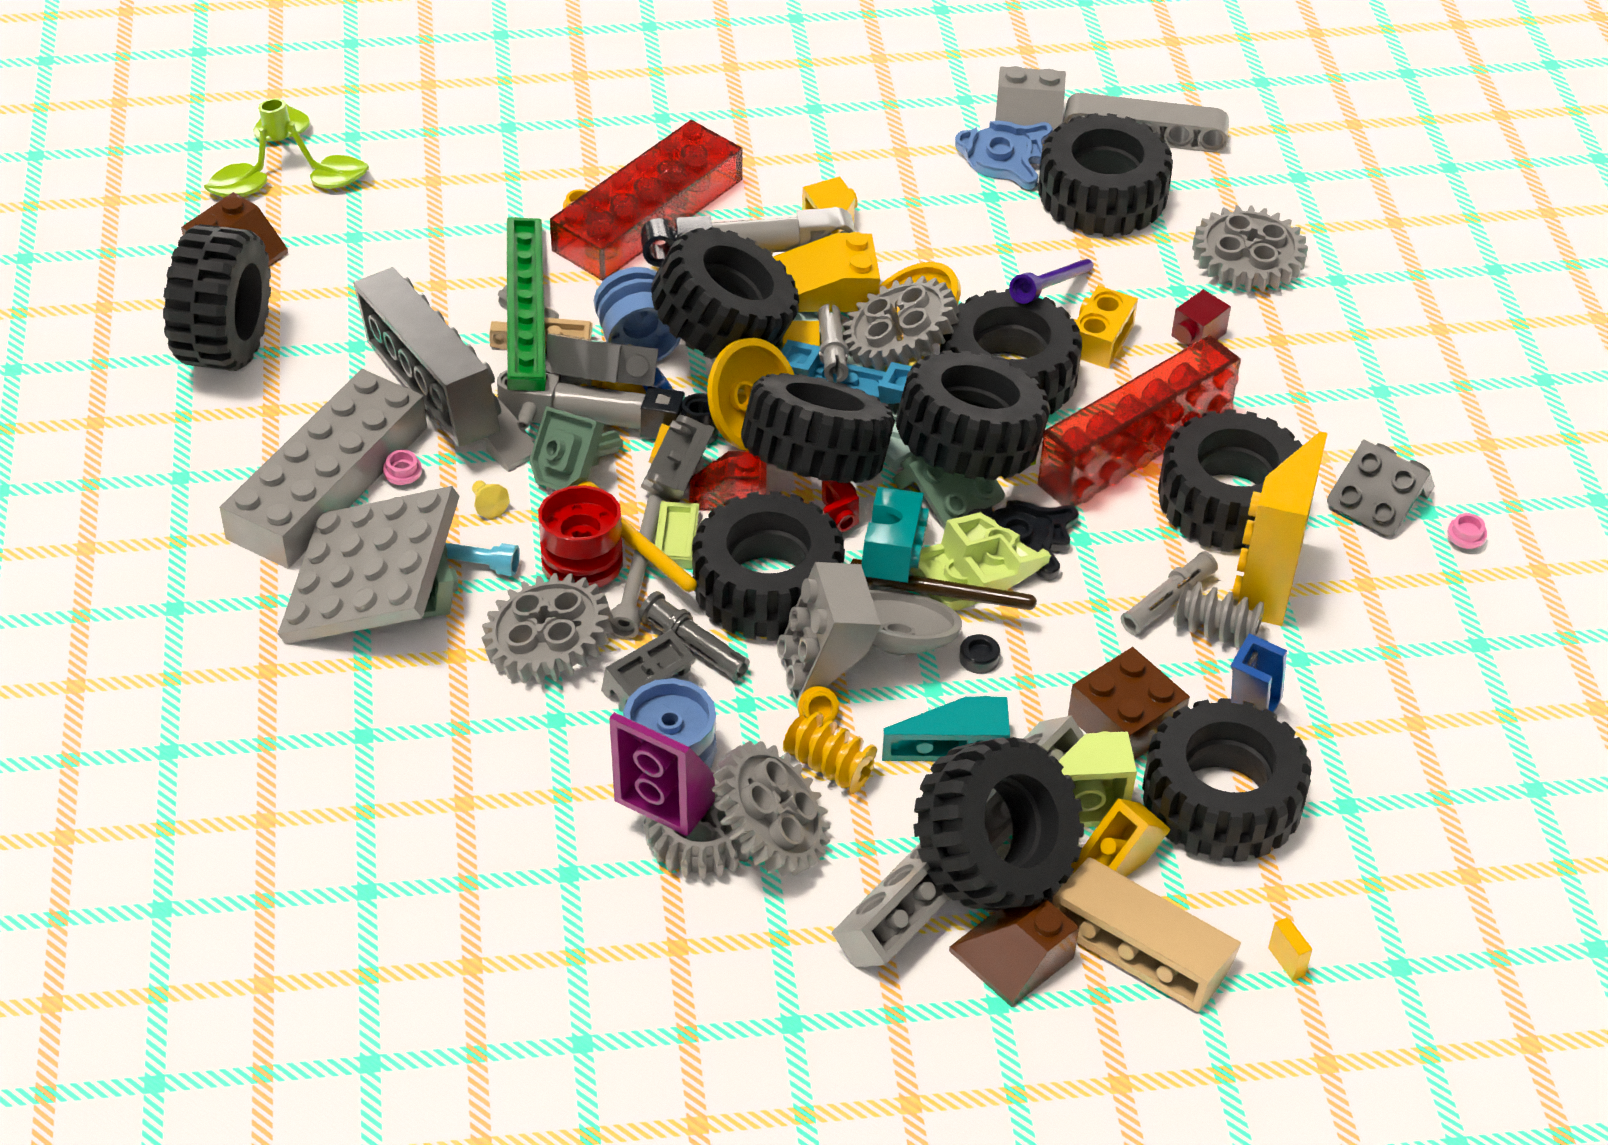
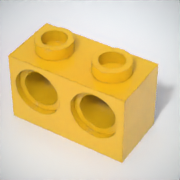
M1099 285L1090 298H1084L1079 310V317L1077 320L1074 319L1080 329L1079 334L1082 337L1080 360L1109 369L1134 327L1138 298Z

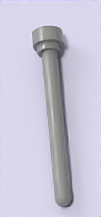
M651 495L648 498L639 531L652 543L662 501L659 495ZM636 549L634 550L621 603L611 610L613 620H611L613 632H610V634L623 640L634 638L638 634L641 623L636 606L648 560Z

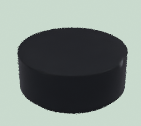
M975 634L968 636L962 641L959 661L967 671L985 674L993 671L998 666L1000 646L995 639L987 635Z

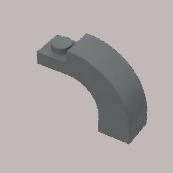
M547 333L545 369L546 372L584 379L654 387L658 349L596 341L579 336Z

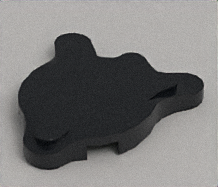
M1008 500L1006 507L994 511L992 506L985 509H973L967 514L971 515L981 512L995 520L999 526L1019 534V542L1036 552L1042 549L1048 551L1051 555L1049 563L1036 572L1045 580H1052L1058 577L1060 563L1052 551L1065 552L1069 549L1071 539L1067 529L1076 525L1079 518L1078 510L1072 505L1046 508L1020 500Z

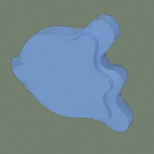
M990 121L989 127L980 131L975 127L971 130L958 132L955 136V147L965 156L969 165L981 175L994 179L1013 180L1022 188L1030 190L1038 184V174L1030 164H1040L1043 144L1048 135L1053 131V128L1046 122L1023 126L1007 121Z

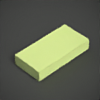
M661 501L655 546L681 568L692 569L693 538L697 534L699 504Z

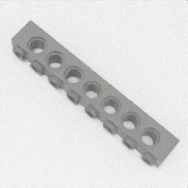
M1072 716L1039 721L1023 739L1029 743L1035 742L1048 751L1047 756H1054L1059 761L1084 734ZM992 789L985 808V827L989 841L996 851L1011 836L1013 827L1011 815L1005 801L995 789ZM920 843L831 932L854 967L886 965L950 899L941 890L943 884L935 885L928 875L927 871L930 869L928 863L921 862L917 849L921 848Z

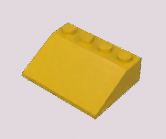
M1319 431L1265 477L1261 493L1253 491L1248 515L1255 517V521L1247 520L1242 541L1243 544L1250 546L1249 549H1241L1237 565V571L1244 572V575H1236L1232 592L1233 598L1238 599V604L1244 596L1248 597L1249 610H1253L1260 601L1264 602V613L1261 622L1279 626L1283 625L1328 435L1326 432Z

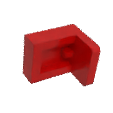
M831 480L829 482L822 481V502L826 505L822 509L823 514L827 513L836 522V527L841 532H846L853 526L858 525L859 497L851 482L838 483Z

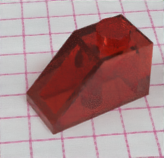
M749 451L726 452L693 475L690 481L689 503H698L699 511H712L719 505L724 507L727 500L736 496L742 499L747 497L748 493L758 491L759 495H766L767 463L761 461L760 457L753 456Z

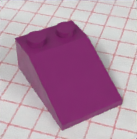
M614 712L609 717L614 801L683 835L689 836L715 802V793L712 791V788L715 786L714 772L690 747Z

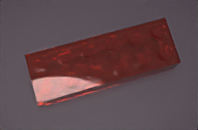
M689 120L550 218L551 251L599 280L604 281L605 278L642 254L641 229L645 223L652 219L661 218L671 222L676 229V218L693 217L743 180V147L694 120Z
M1209 334L1047 428L1043 433L1037 485L1060 505L1076 507L1081 503H1087L1097 493L1107 487L1117 485L1124 477L1137 469L1145 468L1152 460L1164 454L1166 443L1170 440L1171 434L1181 425L1184 426L1186 421L1195 416L1200 419L1206 412L1216 411L1218 414L1223 413L1225 409L1234 408L1233 401L1236 385L1239 381L1238 374L1241 358Z

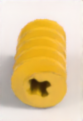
M815 712L808 719L805 715L796 718L785 734L783 740L784 753L788 752L791 756L795 755L798 762L808 764L811 770L815 772H822L826 779L835 780L839 787L849 788L851 794L858 792L866 783L873 770L874 759L878 750L877 746L870 744L862 752L864 744L862 737L856 736L848 743L851 734L850 730L842 728L835 735L837 729L836 721L828 720L822 726L824 716L821 712Z

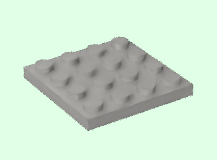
M453 486L328 511L322 514L316 522L277 633L285 644L422 619L460 495Z

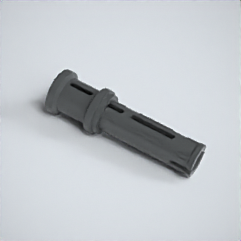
M660 591L651 593L642 603L638 612L642 624L647 625L650 623L662 633L672 629L686 647L724 672L733 681H738V678H742L748 670L750 660L747 657L736 652L710 632L701 628L693 621L689 611L677 609L666 601L665 595Z

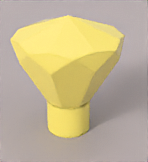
M478 480L472 485V492L476 495L474 507L478 515L491 519L503 514L510 503L508 490L500 484H486L482 480Z

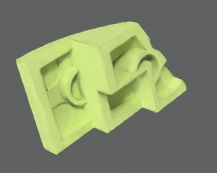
M979 512L947 520L941 544L923 548L921 550L919 568H911L910 571L914 576L1007 590L1049 563L1051 555L1045 549L1036 552L1019 542V534L999 526L995 520ZM928 594L931 599L947 605L954 611L980 603Z

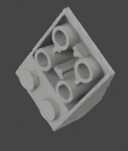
M815 562L809 577L804 579L802 583L800 598L796 607H792L787 628L784 634L779 636L777 642V654L783 660L786 670V685L789 690H792L796 707L801 694L805 690L813 686L827 687L864 657L876 637L881 623L861 564Z

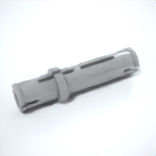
M826 304L817 313L822 342L819 357L824 364V376L826 379L833 382V374H836V382L840 383L848 376L846 361L849 350L847 344L843 341L841 311L836 305H832V313H830L829 304Z
M1202 551L1185 566L1173 569L1165 582L1120 616L1121 624L1125 630L1132 635L1139 634L1142 629L1179 601L1186 584L1187 590L1191 591L1198 581L1202 582L1208 576L1218 570V563L1214 556L1207 551Z

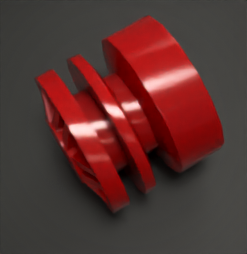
M587 485L569 486L554 491L547 496L538 509L542 571L547 579L550 580L553 573H557L559 581H563L570 573L573 574L575 582L585 577L589 586L596 583L599 588L609 584L618 577L623 567L621 507L616 498L601 488Z

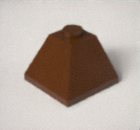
M1043 899L1041 903L1032 906L996 910L949 946V952L1009 1006L1013 1007L1074 959L1079 926L1051 902Z

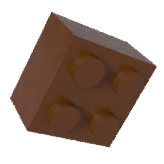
M1132 646L1072 684L1068 716H1072L1077 725L1086 734L1103 731L1128 732L1134 760L1148 752L1152 736L1157 733L1158 726L1169 716L1172 717L1173 712L1186 705L1188 706L1190 696Z

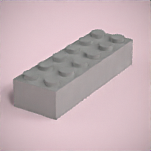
M360 369L219 506L225 539L289 569L306 552L318 518L328 511L349 508L383 473V465L388 455L396 450H406L427 429L424 396L365 369Z

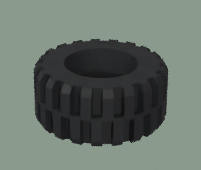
M1098 113L1088 114L1086 118L1074 117L1068 124L1065 122L1060 124L1045 140L1041 153L1038 195L1045 209L1048 212L1050 211L1051 216L1058 222H1065L1066 227L1074 231L1080 229L1083 230L1084 234L1093 236L1094 233L1103 234V237H1112L1116 233H1120L1122 236L1128 235L1134 229L1140 231L1150 225V222L1153 223L1166 208L1173 169L1172 152L1158 132L1153 133L1149 125L1136 123L1134 118L1126 116L1124 119L1117 117V114L1107 113V116H1098Z
M199 224L185 231V235L181 236L178 240V247L172 253L171 266L168 267L166 274L167 284L166 288L164 287L163 298H165L163 319H165L164 334L168 338V348L173 353L172 355L181 363L190 366L237 371L247 366L253 360L254 353L258 351L260 339L264 336L266 329L265 321L269 314L271 269L268 267L269 256L265 251L266 246L264 242L251 230Z
M702 227L683 233L677 238L651 284V297L654 309L658 310V318L663 325L667 324L669 326V332L676 339L681 338L686 342L685 346L693 351L694 349L701 351L703 356L712 360L717 358L727 345L740 339L758 338L777 347L799 310L798 289L795 286L792 275L786 273V266L780 260L776 261L772 257L773 253L766 248L762 249L755 244L756 241L748 237L744 239L738 236V233L730 230L723 232L720 228L710 227L705 230Z
M996 289L989 290L980 297L976 294L965 300V304L961 302L958 305L960 312L956 316L959 321L951 325L954 330L953 333L943 334L946 342L940 344L939 353L950 350L953 353H959L960 350L971 351V354L975 355L982 353L990 355L992 359L998 361L1001 359L1005 360L1016 369L1021 368L1028 373L1030 379L1035 378L1040 383L1042 390H1045L1049 400L1050 415L1062 408L1063 404L1070 400L1078 381L1082 337L1079 334L1080 329L1073 318H1070V314L1062 306L1057 308L1056 303L1047 297L1043 299L1038 297L1036 300L1025 304L1018 303L1011 297L1009 289H1005V292H997ZM1014 353L1027 358L1005 359L992 354Z
M951 350L942 351L938 355L932 353L920 359L908 372L897 412L896 428L904 445H908L910 452L916 457H923L925 463L932 467L938 466L943 468L946 473L952 475L954 473L962 474L964 478L969 479L984 477L985 480H996L1000 476L1006 479L1013 477L1017 473L1020 474L1035 462L1050 415V406L1045 390H1042L1040 383L1035 378L1030 379L1028 373L1021 368L1016 369L1005 360L1001 359L998 361L992 359L990 355L982 353L975 355L971 354V351L960 350L959 353H953Z
M772 373L760 377L752 386L741 430V439L744 447L753 456H758L761 461L773 464L778 469L786 472L791 471L799 476L814 477L827 482L831 480L838 483H863L865 480L870 481L882 471L895 419L892 410H890L886 403H881L879 398L873 395L870 396L860 389H854L839 382L827 381V379L820 377L813 378L807 375H791L789 373L776 375Z
M1225 409L1223 413L1218 414L1216 411L1206 412L1200 419L1195 416L1186 421L1184 426L1178 427L1166 443L1158 484L1161 509L1167 514L1166 518L1175 528H1181L1180 532L1182 535L1190 540L1193 538L1199 540V544L1204 547L1211 548V546L1220 547L1223 552L1231 553L1233 549H1249L1250 545L1243 544L1242 541L1247 520L1255 521V517L1248 515L1253 491L1261 493L1265 477L1303 445L1299 439L1294 441L1295 436L1288 428H1280L1277 421L1269 417L1262 419L1257 417V413L1247 411L1246 414L1236 413V409ZM1233 475L1245 478L1256 485L1234 486L1220 482L1211 476Z
M758 491L748 493L747 497L742 499L738 496L731 498L725 502L724 507L721 505L717 506L708 514V518L701 521L697 528V534L693 538L692 568L693 578L697 581V588L694 590L696 601L700 608L704 611L706 610V615L714 623L722 622V628L732 634L738 631L743 633L744 638L756 640V636L767 637V641H778L779 636L783 635L787 628L792 607H796L801 595L802 583L804 579L809 577L814 563H844L845 549L842 533L836 527V522L827 513L823 514V510L813 502L809 504L804 503L802 497L794 494L787 497L781 496V492L770 491L768 495H759ZM776 558L790 562L795 567L783 572L761 573L749 570L741 565L754 559Z
M1219 698L1216 703H1210L1206 699L1195 702L1191 709L1186 705L1173 712L1172 717L1165 718L1158 726L1157 733L1152 736L1142 784L1144 806L1171 829L1165 836L1175 845L1178 843L1183 844L1185 851L1195 856H1198V853L1209 855V860L1221 862L1222 858H1232L1233 862L1247 861L1249 855H1254L1256 859L1270 854L1272 847L1278 849L1289 840V836L1297 830L1311 783V760L1307 756L1308 750L1301 738H1294L1296 731L1286 721L1280 723L1277 720L1278 716L1266 708L1264 711L1255 708L1254 703L1244 700L1243 704L1231 703L1230 698ZM1209 767L1229 768L1248 776L1259 788L1246 792L1222 791L1207 785L1193 772Z
M1003 737L958 746L949 750L946 756L939 757L930 769L932 774H926L919 789L923 791L922 797L916 798L914 813H918V823L913 824L914 837H919L921 848L917 849L922 863H928L930 869L927 873L935 885L943 884L941 889L943 893L953 901L959 900L965 907L996 910L1036 905L1041 903L1043 899H1048L1055 895L1061 888L1060 884L1066 883L1074 871L1071 864L1079 859L1082 847L1078 846L1079 838L1084 836V823H1080L1079 812L1083 811L1081 800L1079 798L1075 799L1073 789L1076 786L1069 775L1062 773L1064 766L1054 756H1047L1048 751L1035 742L1029 743L1025 739L1017 737L1006 739ZM992 789H995L1001 795L1012 819V842L1004 860L993 849L985 827V808Z

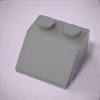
M1000 66L995 121H1007L1023 126L1046 122L1052 126L1054 131L1063 122L1066 71L1050 68L1032 69L1020 66Z

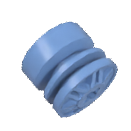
M630 267L618 270L604 279L596 289L593 298L595 313L599 319L600 327L603 329L605 341L658 349V362L671 354L679 345L681 338L676 339L669 332V326L662 324L658 318V310L654 309L651 297V284L657 272L645 267Z

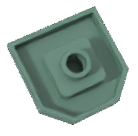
M546 406L529 460L535 482L555 490L577 486L588 480L591 467L599 465V457L619 451V448L623 446V439L620 438L619 432L615 430L602 433L604 423Z

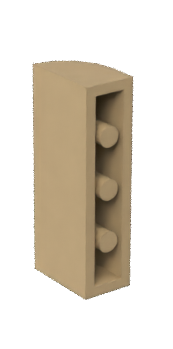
M1088 857L1069 877L1068 881L1063 883L1052 899V904L1079 926L1078 944L1198 1013L1221 985L1242 943L1091 857Z

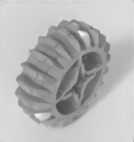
M715 779L716 786L717 784H719V782ZM715 794V802L689 836L683 835L648 817L644 820L646 844L649 846V850L654 851L657 863L666 862L669 873L681 868V873L685 879L692 872L698 873L702 881L707 873L714 872L721 878L724 868L736 872L739 861L748 862L751 851L742 854V842L740 839L730 840L729 837L733 829L728 834H724L728 825H722L720 822L726 817L725 811L717 809L714 805L722 799L717 794Z

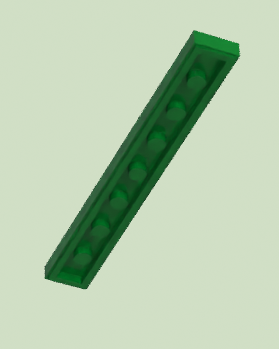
M508 217L506 219L507 390L545 391L542 219Z

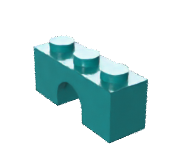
M877 487L873 503L871 523H868L863 546L861 566L865 577L908 583L911 568H919L921 550L923 549L929 517V508H922L924 493Z

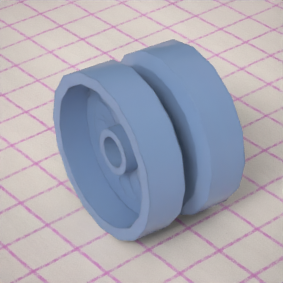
M675 678L661 679L639 687L628 698L623 711L624 717L690 747L709 768L712 767L717 754L715 734L716 711L714 701L704 689L690 681Z

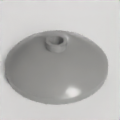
M870 590L881 623L872 645L883 649L891 655L918 654L941 648L954 641L961 633L962 620L952 608L937 600L904 591Z

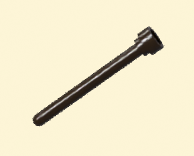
M853 558L850 564H862V559ZM909 575L908 583L865 577L869 589L881 586L1024 610H1033L1037 605L1035 596L1007 590Z

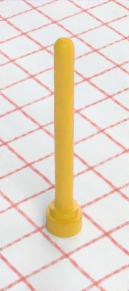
M584 481L577 485H587L599 488L591 481ZM621 517L622 538L685 592L690 593L697 588V581Z

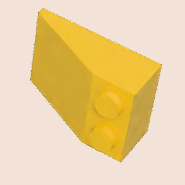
M835 233L772 256L776 261L780 260L786 266V273L791 274L795 281L799 295L798 312H818L826 304H829L830 312H832V305H836L841 312L859 311L856 306L858 302L867 303L869 301L867 294L877 295L879 292L880 274L872 233Z

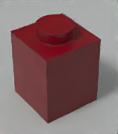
M1202 289L1175 309L1171 336L1197 353H1200L1227 333L1231 306Z

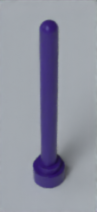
M1088 258L1082 259L1038 276L1031 272L1016 275L1009 285L1010 295L1018 303L1025 304L1034 301L1040 296L1042 289L1092 271L1094 267L1093 261Z

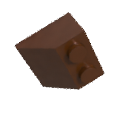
M232 192L181 226L182 235H185V231L199 224L251 230L260 237L266 246L265 251L269 256L268 267L288 254V248L261 209L235 192Z

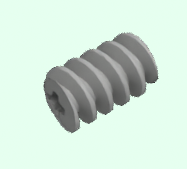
M1198 581L1191 591L1187 590V584L1184 586L1176 607L1173 624L1175 627L1180 628L1188 619L1189 631L1196 633L1203 624L1204 636L1211 638L1219 629V640L1223 643H1226L1234 634L1235 647L1241 648L1249 633L1257 636L1264 613V602L1260 601L1253 610H1249L1248 597L1244 596L1236 606L1233 605V592L1229 591L1221 601L1218 600V587L1214 586L1207 595H1203L1202 582Z

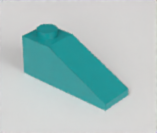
M987 695L965 696L883 728L882 761H936L939 757L946 756L949 750L958 746L1003 737L1005 739L1010 738L1007 697Z

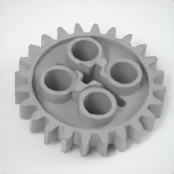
M1235 205L1234 212H1230L1227 208L1223 207L1221 215L1210 212L1209 219L1202 218L1200 226H1196L1192 250L1194 251L1193 259L1199 260V269H1208L1207 277L1220 276L1219 284L1231 281L1232 289H1236L1242 284L1245 285L1247 292L1251 291L1252 286H1258L1262 292H1265V287L1268 284L1274 289H1279L1280 281L1289 285L1291 277H1299L1300 270H1304L1308 246L1305 245L1306 236L1300 235V227H1291V219L1279 220L1281 214L1279 212L1270 216L1267 214L1268 210L1265 207L1260 212H1255L1253 205H1250L1247 211H1243L1239 205Z
M921 276L916 283L913 282L912 277H908L905 283L901 285L897 280H894L892 288L887 289L883 285L880 286L879 294L869 293L867 294L869 299L867 303L858 302L856 304L859 311L848 313L850 321L843 323L845 329L843 340L848 346L850 357L853 358L856 364L861 362L863 367L868 368L873 365L875 370H879L884 364L889 368L891 362H901V364L907 365L910 358L914 357L915 360L919 361L921 353L924 351L928 353L935 352L932 346L935 343L944 344L946 342L943 334L954 332L951 325L958 323L959 320L956 314L960 310L952 290L948 289L945 282L939 284L936 278L927 282L925 276Z
M553 573L549 582H544L541 576H537L535 585L530 586L527 582L523 581L521 582L522 590L520 592L511 589L507 590L510 599L507 601L497 599L495 603L499 611H488L487 616L490 622L482 624L485 633L481 637L485 646L484 649L490 663H494L497 672L505 670L507 678L510 680L519 675L521 682L524 684L531 676H535L537 683L542 684L546 675H551L552 679L556 682L559 680L560 672L566 671L570 676H573V666L577 664L587 668L589 666L586 659L588 655L599 657L601 654L597 645H608L609 640L606 634L613 632L611 624L613 615L605 593H600L596 583L589 586L585 577L575 582L573 574L570 573L563 581H559L557 573Z
M748 741L725 754V758L717 763L720 769L713 774L719 784L714 786L712 791L722 798L714 805L717 809L725 811L726 817L720 822L722 825H731L733 831L730 834V840L740 839L742 842L741 853L745 854L751 851L755 866L765 861L767 873L778 870L781 877L789 873L796 876L817 864L819 858L826 854L823 846L830 843V839L823 832L830 829V825L821 819V816L828 811L826 808L819 806L816 801L822 795L820 792L811 790L812 777L805 779L802 777V765L798 764L793 767L790 764L791 759L788 752L779 757L776 745H772L767 749L763 741H759L755 745Z

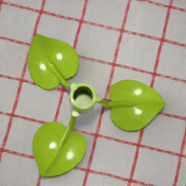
M272 98L263 101L258 106L261 118L253 129L254 136L260 140L257 164L255 166L249 163L227 165L218 170L210 178L209 182L203 186L208 192L222 197H226L232 192L242 197L255 193L268 181L267 175L260 172L264 168L266 141H279L287 137L294 138L310 167L315 169L310 174V179L318 187L333 189L348 185L363 176L369 170V165L364 161L347 155H330L325 157L321 163L316 162L299 135L310 126L309 117L304 112L289 106L283 99Z

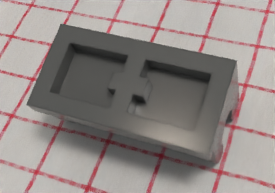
M678 415L676 421H672L640 488L659 495L670 502H681L715 428L710 425L706 426L687 416Z
M670 629L605 667L601 691L607 698L616 693L620 701L618 709L622 712L628 698L639 687L654 680L668 679L675 674H678L680 677L690 671L691 665L695 663L696 658L674 631Z

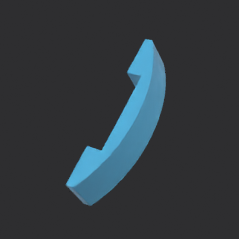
M787 340L781 352L792 367L794 375L802 374L808 377L826 379L824 376V364L819 357L820 346ZM891 362L887 371L884 372L847 364L848 376L840 383L865 391L866 394L879 398L881 403H900L907 374L912 366ZM833 374V382L837 383L836 374Z

